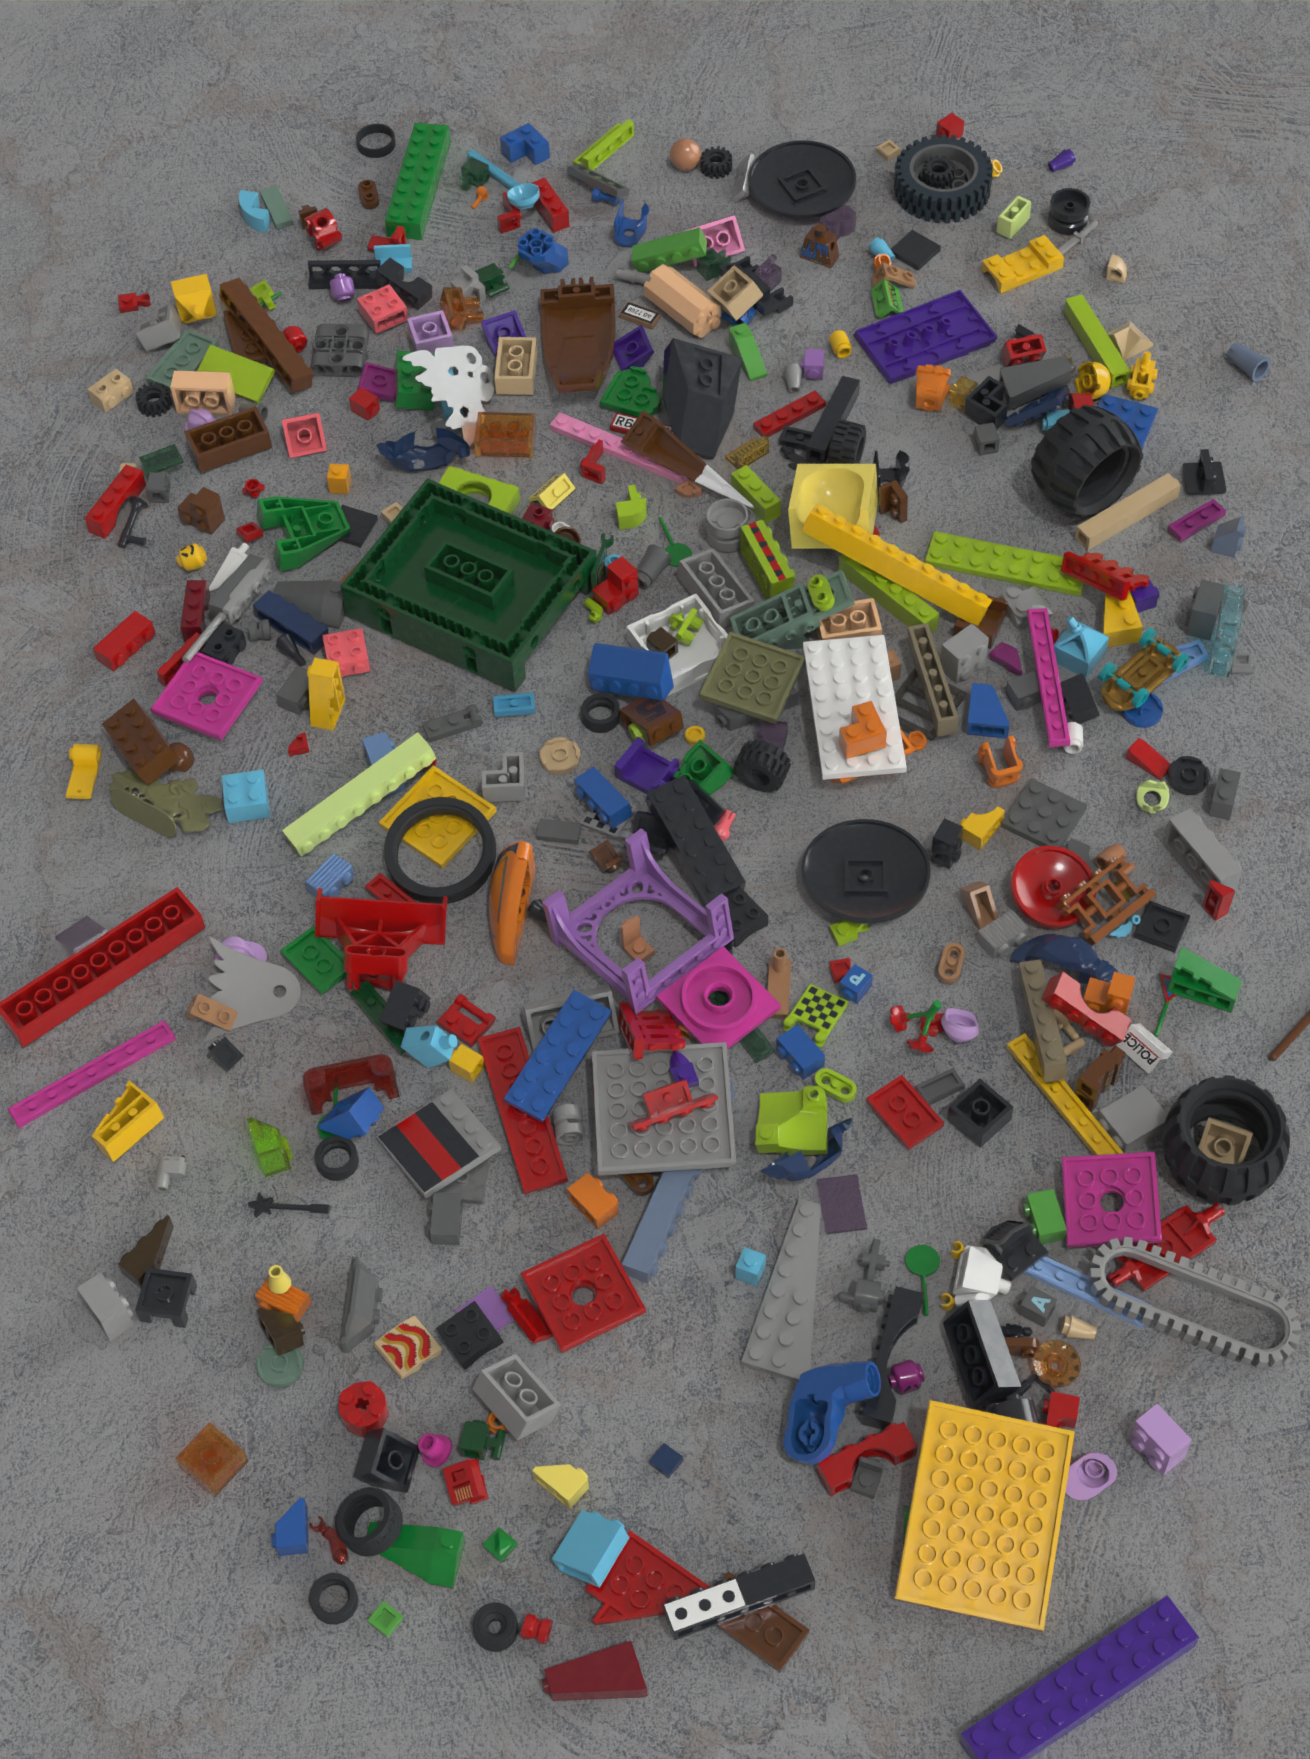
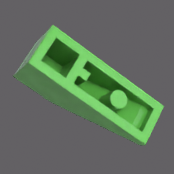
M743 323L730 327L729 345L735 356L743 358L741 366L749 381L766 377V368L748 325Z

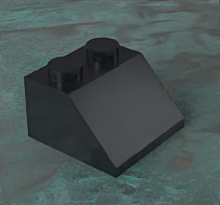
M386 1428L367 1431L353 1477L373 1487L407 1493L420 1451L418 1445Z

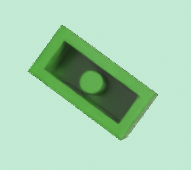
M1054 1189L1027 1194L1026 1201L1023 1204V1212L1025 1217H1029L1030 1223L1034 1228L1032 1233L1042 1244L1065 1240L1067 1229Z

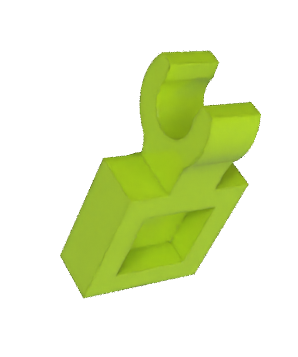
M265 279L250 288L259 304L264 301L270 311L276 307L271 299L274 292Z
M845 920L829 926L838 947L858 940V933L869 930L868 924L852 923Z

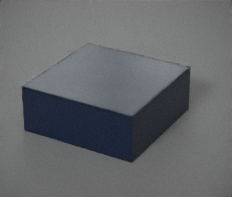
M663 1443L650 1459L649 1465L669 1479L682 1463L683 1456Z

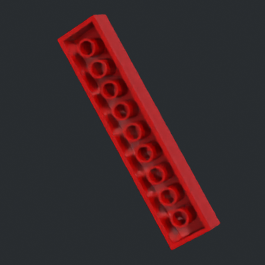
M176 887L0 1001L1 1021L23 1048L205 929L202 915L182 891Z

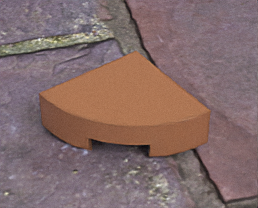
M688 479L675 488V493L682 497L693 498L702 495V489L692 480Z

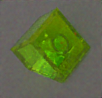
M252 1117L247 1118L265 1177L292 1169L289 1160H292L293 1156L287 1137H281L280 1131L276 1127Z

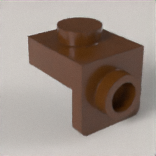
M608 839L589 851L602 873L607 870L610 873L621 866L619 862L624 859L622 855H617Z

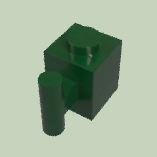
M495 263L475 271L478 274L479 281L485 286V293L489 298L510 289L508 283L503 281L505 279L503 270L499 269Z
M465 1421L459 1445L461 1457L485 1461L488 1449L492 1450L491 1459L500 1460L507 1432L498 1429L496 1437L493 1438L490 1437L489 1425L484 1421Z

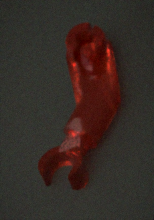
M318 1516L320 1524L313 1526L312 1523H309L310 1528L314 1532H321V1535L329 1541L333 1560L339 1565L346 1564L345 1561L348 1562L349 1560L346 1545L341 1542L336 1530L326 1526L323 1518Z

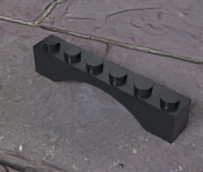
M896 1286L894 1294L889 1293L886 1305L887 1308H890L889 1314L883 1316L881 1329H885L883 1337L878 1336L875 1350L879 1351L878 1357H873L872 1359L880 1374L881 1390L877 1397L861 1401L859 1415L862 1416V1425L884 1430L892 1424L896 1409V1398L889 1384L887 1363L897 1341L918 1322L923 1300L922 1292Z

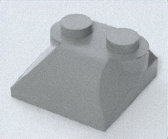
M1034 585L1021 589L1008 587L999 596V598L1008 601L1007 615L1016 629L1028 625L1027 609L1047 608L1049 617L1053 616L1052 611Z

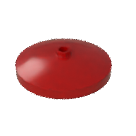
M1059 846L1034 848L1019 859L1012 871L1010 878L1012 899L1019 911L1027 919L1039 926L1051 929L1073 926L1080 922L1072 911L1064 917L1062 915L1063 911H1058L1056 907L1061 904L1059 899L1068 892L1071 895L1076 892L1075 887L1083 880L1087 883L1092 880L1090 877L1092 871L1080 856L1066 848ZM1088 891L1082 892L1068 905L1071 907L1078 902L1084 910L1087 909L1089 906L1082 898L1088 894Z

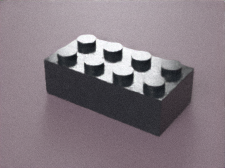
M968 1300L947 1318L943 1325L971 1408L986 1409V1406L989 1404L1004 1402L1005 1397L1012 1395L1021 1388V1384L991 1300Z

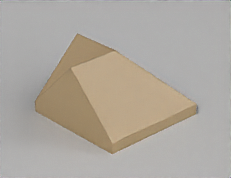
M1131 321L1107 333L1124 361L1153 347V343Z

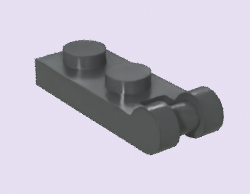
M474 704L467 706L463 710L422 722L429 743L480 727L483 724L481 716L478 715L477 706Z

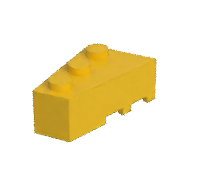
M1130 590L1128 591L1127 599L1123 601L1105 593L1102 633L1109 636L1107 648L1138 643L1142 635L1143 626Z
M130 1080L125 1085L126 1090L122 1096L117 1097L115 1100V1106L110 1114L106 1113L92 1134V1138L99 1150L112 1162H115L164 1119L158 1104Z

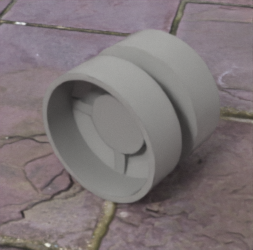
M720 499L709 506L707 510V540L714 549L722 552H733L741 548V526L748 524V510L745 505L735 499Z

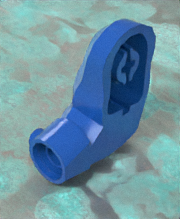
M873 1362L832 1363L813 1368L800 1375L790 1401L788 1426L784 1434L783 1446L787 1455L803 1464L809 1465L819 1463L830 1455L836 1443L838 1428L845 1415V1407L851 1402L856 1403L877 1397L880 1393V1374Z

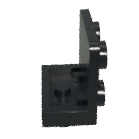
M638 810L632 834L643 829L647 833L651 853L655 855L667 853L671 846L652 813Z

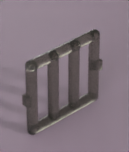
M915 668L895 693L896 706L933 723L930 712L902 699L905 693L909 692L926 700L923 690L912 685L919 678ZM947 683L950 693L956 696L953 702L957 709L966 697V692ZM898 716L899 725L902 727L901 730L907 733L910 731H920L930 741L935 740L937 737L934 727L931 731H928Z

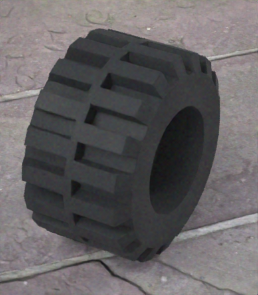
M846 420L839 421L830 441L828 464H859L866 441L865 425Z
M754 739V741L749 740L743 744L734 763L733 771L736 777L746 786L761 792H774L781 788L791 767V761L787 757L786 752H783L775 744Z

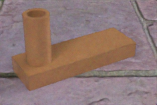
M783 948L775 949L774 957H770L767 991L781 1004V1009L770 1017L773 1019H786L789 1010L791 958H787V952Z

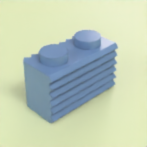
M333 853L305 881L307 891L317 897L318 888H323L322 896L337 897L340 889L345 885H349L353 880L354 872L352 865Z

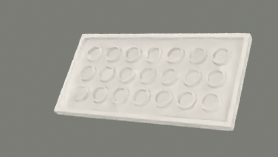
M876 635L803 642L822 780L906 772L907 766L885 636ZM872 701L887 732L886 748L846 759L839 744V729L852 725V706Z

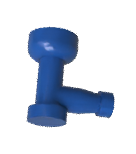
M596 187L594 188L592 201L605 200L615 206L619 202L620 197L616 198Z

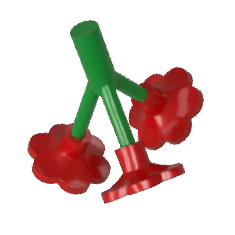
M935 1000L927 1011L919 1013H906L901 1005L891 1007L889 1021L894 1026L896 1032L905 1031L907 1029V1021L920 1017L922 1033L919 1034L918 1039H908L906 1042L913 1049L924 1053L933 1052L934 1048L929 1043H926L927 1033L931 1037H936L939 1032H944L941 1023L944 1014L938 1013L942 1006L938 1000Z

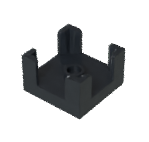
M147 1267L135 1308L140 1322L151 1323L150 1316L169 1318L175 1327L186 1328L188 1315L185 1310L190 1292L192 1295H195L197 1288L193 1274Z

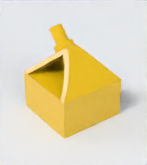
M207 274L171 281L178 314L182 320L181 323H192L217 315Z

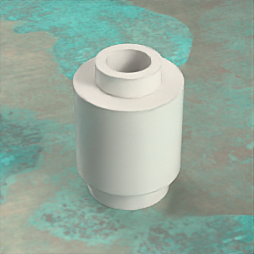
M1069 722L1067 725L1070 746H1063L1067 753L1076 754L1083 747V727L1076 722Z

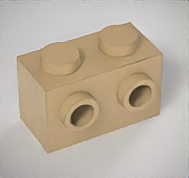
M117 369L87 389L91 402L105 413L134 393L131 380Z

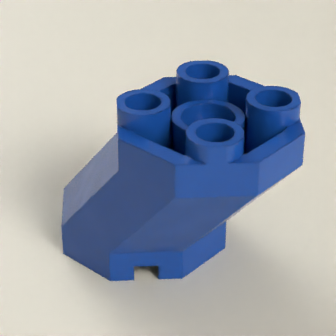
M533 228L518 239L519 256L532 263L533 268L543 274H548L552 270H554V273H559L569 265L568 249L554 241V237L545 231Z

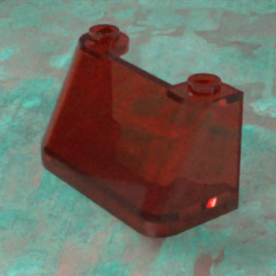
M385 1054L308 1069L303 1075L304 1090L312 1115L323 1113V1105L327 1101H332L331 1091H334V1089L341 1090L374 1083L376 1092L380 1090L386 1092L389 1099L400 1097L394 1064L391 1058Z

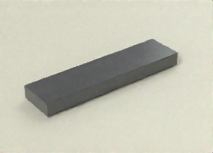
M581 164L567 167L568 174L616 198L629 195L630 189Z

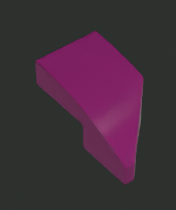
M1000 642L989 653L990 660L1006 665L1008 672L1020 676L1023 674L1017 648Z

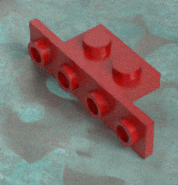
M682 1079L643 1093L642 1096L649 1115L628 1122V1126L632 1130L636 1129L637 1132L643 1131L650 1127L649 1124L655 1122L662 1124L670 1121L671 1116L677 1114L679 1116L688 1115L696 1107L700 1106L701 1109L713 1105V1101L718 1100V1097L712 1092L692 1099L687 1080Z

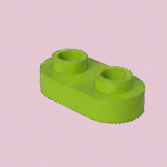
M821 574L812 576L808 581L807 587L813 604L819 611H827L835 603L830 584L825 576Z
M829 1068L820 1069L816 1073L815 1086L823 1088L827 1095L843 1103L851 1102L856 1097L857 1087L852 1080ZM823 1081H829L830 1083H829V1084H824V1083H822V1082H823ZM847 1091V1092H849V1093H848V1094H842L841 1092Z

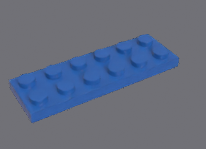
M573 990L508 1091L504 1102L543 1123L608 1021L612 1010Z

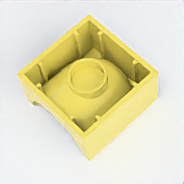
M797 464L788 508L792 549H833L802 532L807 517L816 504L826 507L830 512L844 517L854 525L861 526L865 531L873 535L878 507L876 464Z

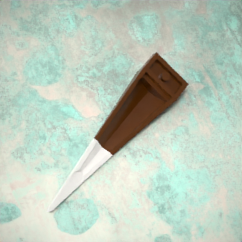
M642 411L620 441L638 455L730 499L738 500L751 509H755L747 499L710 468L660 421L647 412Z

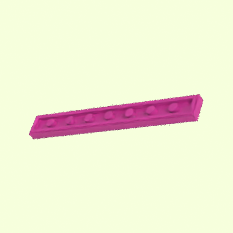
M1047 608L1027 609L1026 614L1049 747L1070 746V736Z
M165 1020L7 1109L18 1128H21L176 1040L175 1035Z

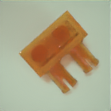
M443 287L440 306L441 310L444 311L450 330H465L468 322L484 321L483 310L468 311V309L480 308L479 297H464L461 287Z

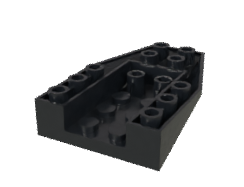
M673 338L664 350L662 398L672 432L696 455L714 459L734 415L743 358Z

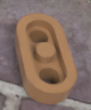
M950 943L945 946L938 968V977L943 983L953 984L958 981L965 959V949L962 945Z

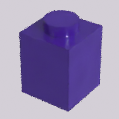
M1150 580L1147 587L1141 586L1135 588L1134 591H1130L1138 613L1156 607L1159 591Z

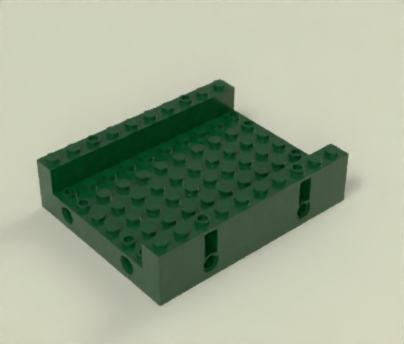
M427 478L340 587L347 617L516 692L526 679L524 664L576 593L581 591L589 594L592 590L591 571L596 561V550Z

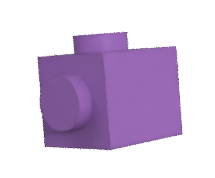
M806 349L805 359H801L804 379L823 380L825 350Z

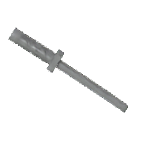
M1093 219L1079 233L1075 231L1073 238L1058 249L1059 252L1063 255L1077 243L1081 245L1083 238L1098 225V221Z

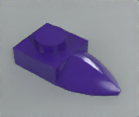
M673 1051L670 1058V1072L673 1081L686 1079L689 1088L699 1086V1080L692 1062L690 1063L682 1053Z

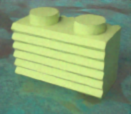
M1016 196L997 217L996 232L1012 239L1014 234L1030 219L1031 201L1021 196Z

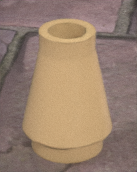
M1064 1315L1060 1326V1334L1065 1335V1338L1094 1340L1097 1326H1093L1073 1315Z

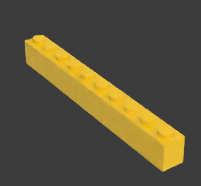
M816 504L803 526V533L968 623L978 626L992 602V599L988 598L984 593L977 592L967 584L953 579L949 574L940 572L932 565L918 560L914 555L900 550L896 545L889 544L879 536L865 531L861 526L854 525L844 517L830 512L824 506Z

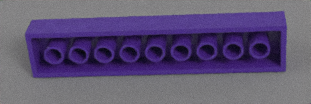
M1167 1595L962 1732L959 1743L971 1759H1030L1194 1648L1199 1636Z

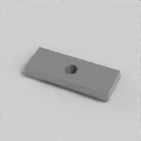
M751 153L739 163L732 194L734 202H738L742 198L745 199L750 193L749 172L755 161V156Z

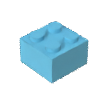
M263 769L222 775L224 806L229 823L270 817L268 788Z

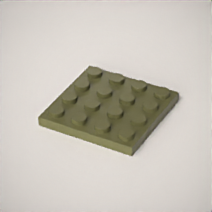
M729 632L699 693V699L777 724L805 664V656Z

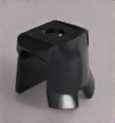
M899 450L894 468H879L878 451H875L873 464H876L878 498L879 487H881L882 482L896 480L903 487L911 469V466L907 467V463L910 460L907 453Z

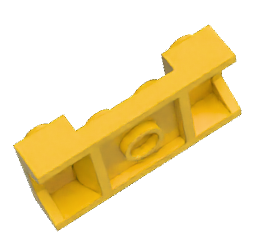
M1044 234L1030 240L1026 248L1002 258L996 254L982 260L981 272H989L994 277L998 291L1002 294L1063 268L1064 256Z

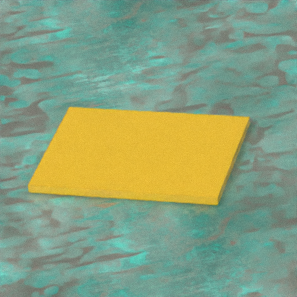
M929 1400L894 1599L1043 1632L1075 1431Z

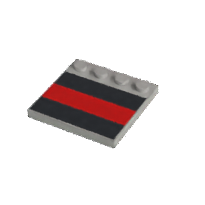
M452 1089L376 1136L381 1146L425 1199L501 1150L497 1140Z

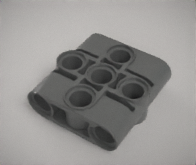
M362 324L318 325L315 339L312 342L313 353L310 368L313 374L316 376L335 377L361 376L365 361L368 358L369 328Z

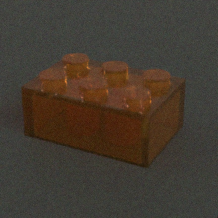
M478 412L474 438L476 456L533 458L536 437L535 413Z

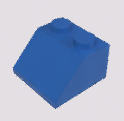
M367 1087L338 1101L318 1124V1127L346 1139H351L355 1136L360 1138L369 1132L370 1125L379 1120V1114L384 1107L370 1087Z

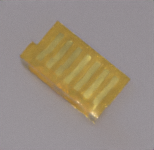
M766 436L758 440L754 437L725 455V459L737 470L745 465L749 466L769 454V439Z

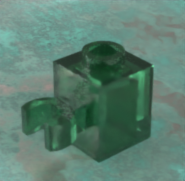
M473 157L461 167L462 177L460 182L463 183L461 189L468 191L471 185L477 188L483 186L490 179L489 165Z
M709 248L706 250V256L697 258V271L706 281H709L719 276V267L722 264L730 263L731 256L725 257V249L717 253L713 248Z

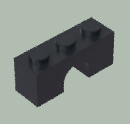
M392 258L387 259L376 269V283L380 287L390 284L400 299L405 301L407 305L419 310L432 298V285L419 276L410 282L403 281L404 266Z

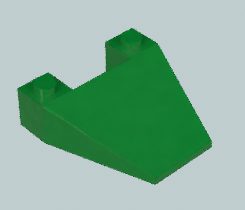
M277 496L258 499L256 516L262 530L281 527L286 538L275 541L274 559L279 571L301 567L350 532L349 524L338 501Z

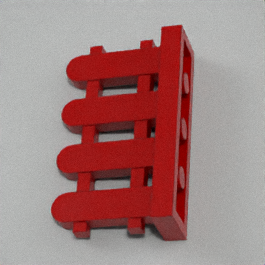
M1070 551L1064 553L1061 572L1121 601L1127 599L1129 590L1134 591L1137 587H1147L1149 584V576L1143 574L1134 575V569L1130 567L1120 568L1118 567L1119 563L1115 560L1105 561L1101 553L1087 552L1083 556H1078Z
M619 1002L618 1025L633 1059H643V1050L671 1049L672 1051H678V1049L685 1048L686 1040L681 1038V1030L676 1029L677 1021L672 1020V1015L667 1010L640 1011L635 1015L631 1011L628 1002Z

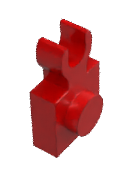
M136 292L118 295L120 313L139 311V306H151L149 293H144L140 296H137Z

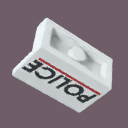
M1140 1023L1131 1024L1124 1041L1116 1044L1148 1074L1153 1071L1160 1060L1168 1059L1172 1054V1051Z

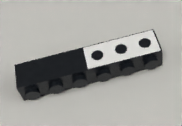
M805 1553L801 1555L791 1554L785 1557L782 1562L764 1564L760 1570L754 1572L744 1571L737 1578L729 1581L727 1579L719 1580L714 1583L713 1587L707 1589L697 1588L691 1591L690 1595L682 1598L680 1596L672 1597L666 1601V1604H663V1612L673 1640H677L815 1589L816 1581Z

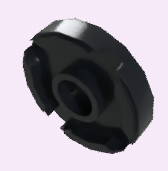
M1192 756L1179 757L1169 767L1167 773L1168 781L1172 788L1179 793L1185 795L1199 794L1209 783L1210 771L1208 767H1205L1198 758Z

